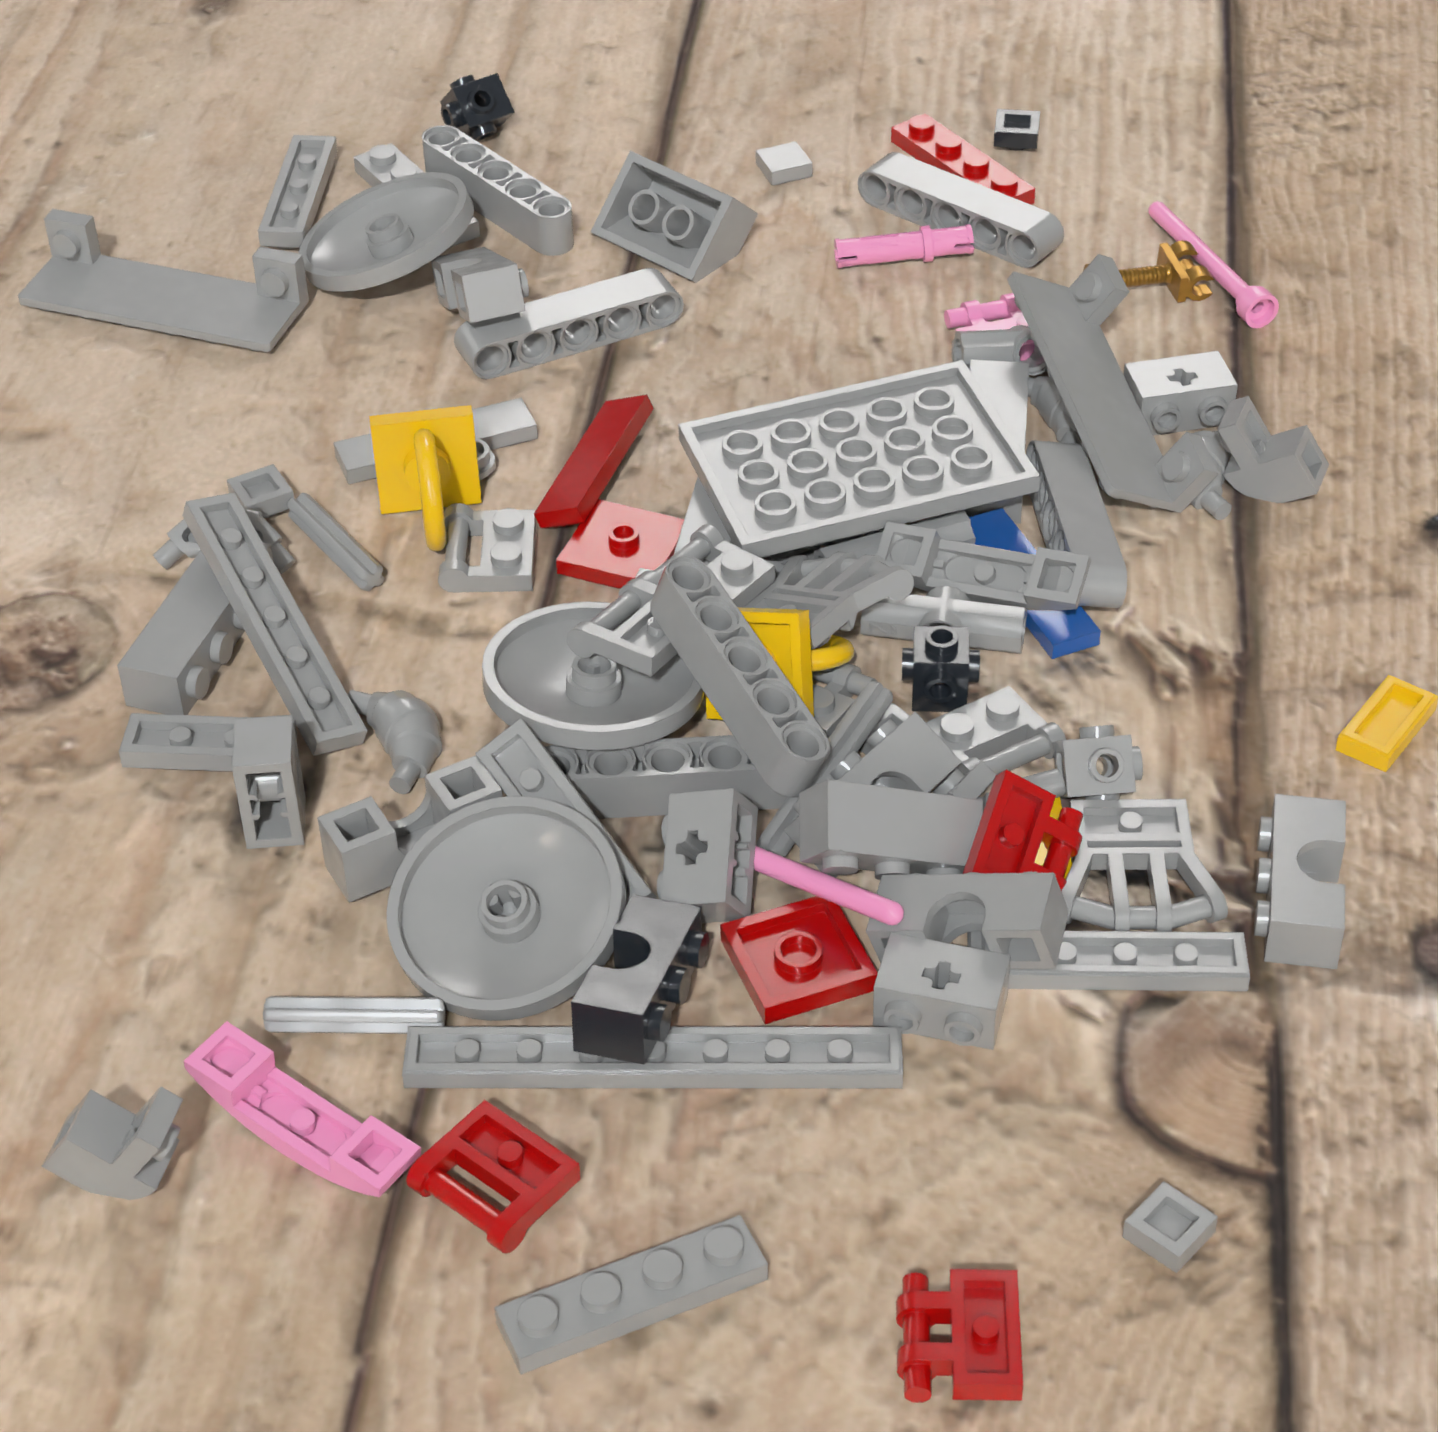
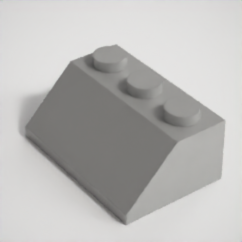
M630 151L591 233L697 283L739 254L758 213L723 192Z

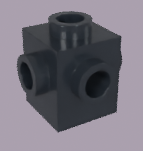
M498 73L475 80L473 75L457 79L450 84L451 90L440 101L442 105L441 115L445 125L459 129L466 135L472 136L476 141L494 135L497 132L496 128L502 126L515 113Z
M942 625L914 626L913 648H902V681H912V711L950 712L967 704L968 682L979 683L980 650H969V627H948Z

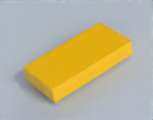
M1388 675L1338 735L1335 750L1383 772H1387L1436 711L1438 695Z

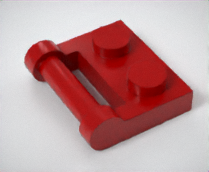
M486 1100L482 1101L413 1163L406 1177L408 1187L423 1197L432 1195L484 1231L487 1234V1242L504 1254L515 1250L525 1237L527 1229L581 1180L580 1165L577 1161ZM457 1164L512 1203L501 1212L448 1175L447 1172Z

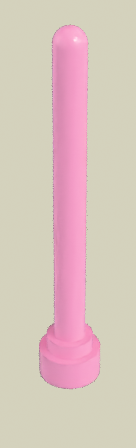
M1156 201L1150 205L1149 215L1176 242L1186 240L1194 246L1199 255L1191 256L1201 266L1206 267L1213 278L1236 299V312L1244 322L1252 328H1262L1275 318L1279 309V303L1266 288L1262 286H1249L1164 203Z
M755 846L754 871L887 925H897L904 917L902 906L893 900Z

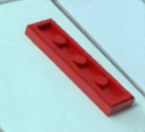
M647 394L604 402L535 510L534 516L540 528L559 527L585 522L654 409Z

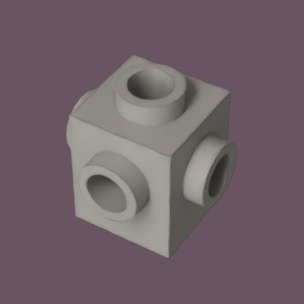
M1114 725L1079 728L1080 739L1053 742L1055 768L1060 771L1065 783V794L1060 798L1085 796V800L1120 799L1119 793L1136 792L1135 780L1142 779L1143 761L1139 746H1132L1131 735L1114 736ZM1098 758L1103 763V772L1101 774L1096 769Z

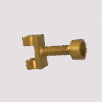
M1186 240L1177 241L1171 246L1168 243H1160L1157 265L1119 270L1127 287L1166 283L1177 303L1186 302L1187 297L1193 301H1201L1212 294L1207 284L1194 286L1201 280H1214L1209 270L1204 266H1195L1191 258L1179 261V258L1184 255H1199L1194 246ZM1085 264L1083 271L1087 268L1089 264Z

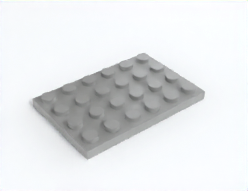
M963 360L678 424L679 441L733 544L760 558L807 546H816L820 543L849 536L866 534L870 531L885 528L887 521L901 524L913 523L925 518L963 511L968 508L1039 492V473Z

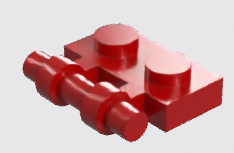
M1006 769L995 776L963 874L969 872L1024 873L1029 871L1054 873L1062 891L1067 883L1064 876L1070 857H1075L1078 854L1083 839L1079 832L1083 814L1077 809L1064 807L1060 811L1058 820L1050 816L1056 795ZM1041 841L1048 850L1043 866L1035 863Z
M950 1269L949 1291H929V1279L926 1275L917 1272L906 1274L902 1279V1294L896 1300V1321L903 1328V1346L896 1353L897 1374L904 1380V1397L914 1403L926 1402L932 1396L931 1380L936 1376H952V1400L1022 1401L1023 1366L1017 1270ZM935 1324H950L951 1343L930 1342V1328Z

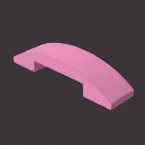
M227 1021L184 1060L185 1069L197 1083L247 1129L284 1156L316 1175L349 1190L380 1197L421 1155L420 1146L371 1115L362 1124L276 1068L274 1051Z

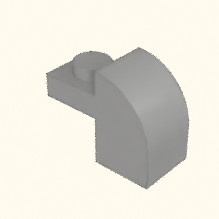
M1249 396L1230 401L1218 427L1222 446L1227 452L1232 454L1223 473L1230 485L1245 496L1274 503L1290 502L1317 494L1329 463L1308 426L1305 425L1271 435Z
M160 1087L135 1115L97 1092L90 1090L67 1116L42 1167L90 1193L127 1200L146 1197L156 1191L180 1141L177 1139L180 1127L172 1122L183 1099Z

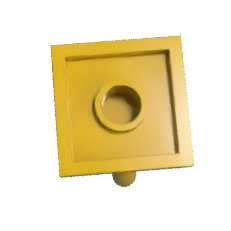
M471 405L369 416L381 514L422 510L427 547L432 551H441L445 548L447 541L443 507H448L455 503L465 505L482 503Z
M737 607L814 717L812 672L839 667L849 662L854 656L852 643L846 638L831 635L830 640L826 644L811 650L809 610ZM705 694L707 719L723 720Z

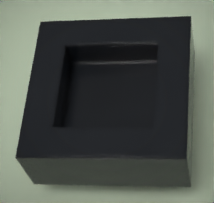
M997 109L994 147H1005L1013 151H1020L1026 148L1037 149L1040 111Z

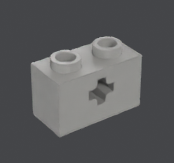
M1219 351L1125 363L1124 377L1153 436L1217 427L1220 425L1230 401L1236 399L1238 384Z
M292 715L234 719L232 771L247 849L304 845L306 797Z
M734 788L669 794L668 814L662 821V838L665 844L663 870L657 878L659 899L700 906L701 923L727 922L750 916L758 807Z
M890 932L874 984L873 1026L901 1027V1034H915L950 1041L961 1046H976L993 1050L1008 996L1011 955Z

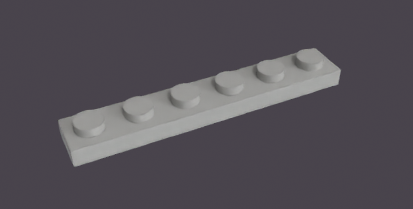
M235 492L186 501L182 516L289 713L295 719V723L312 755L316 756L363 744L367 733L363 721Z

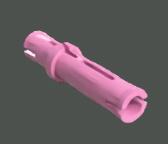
M970 224L931 229L930 225H924L919 227V231L834 239V247L836 248L834 254L837 269L921 258L924 263L932 262L934 257L973 254L974 246L970 243H974Z

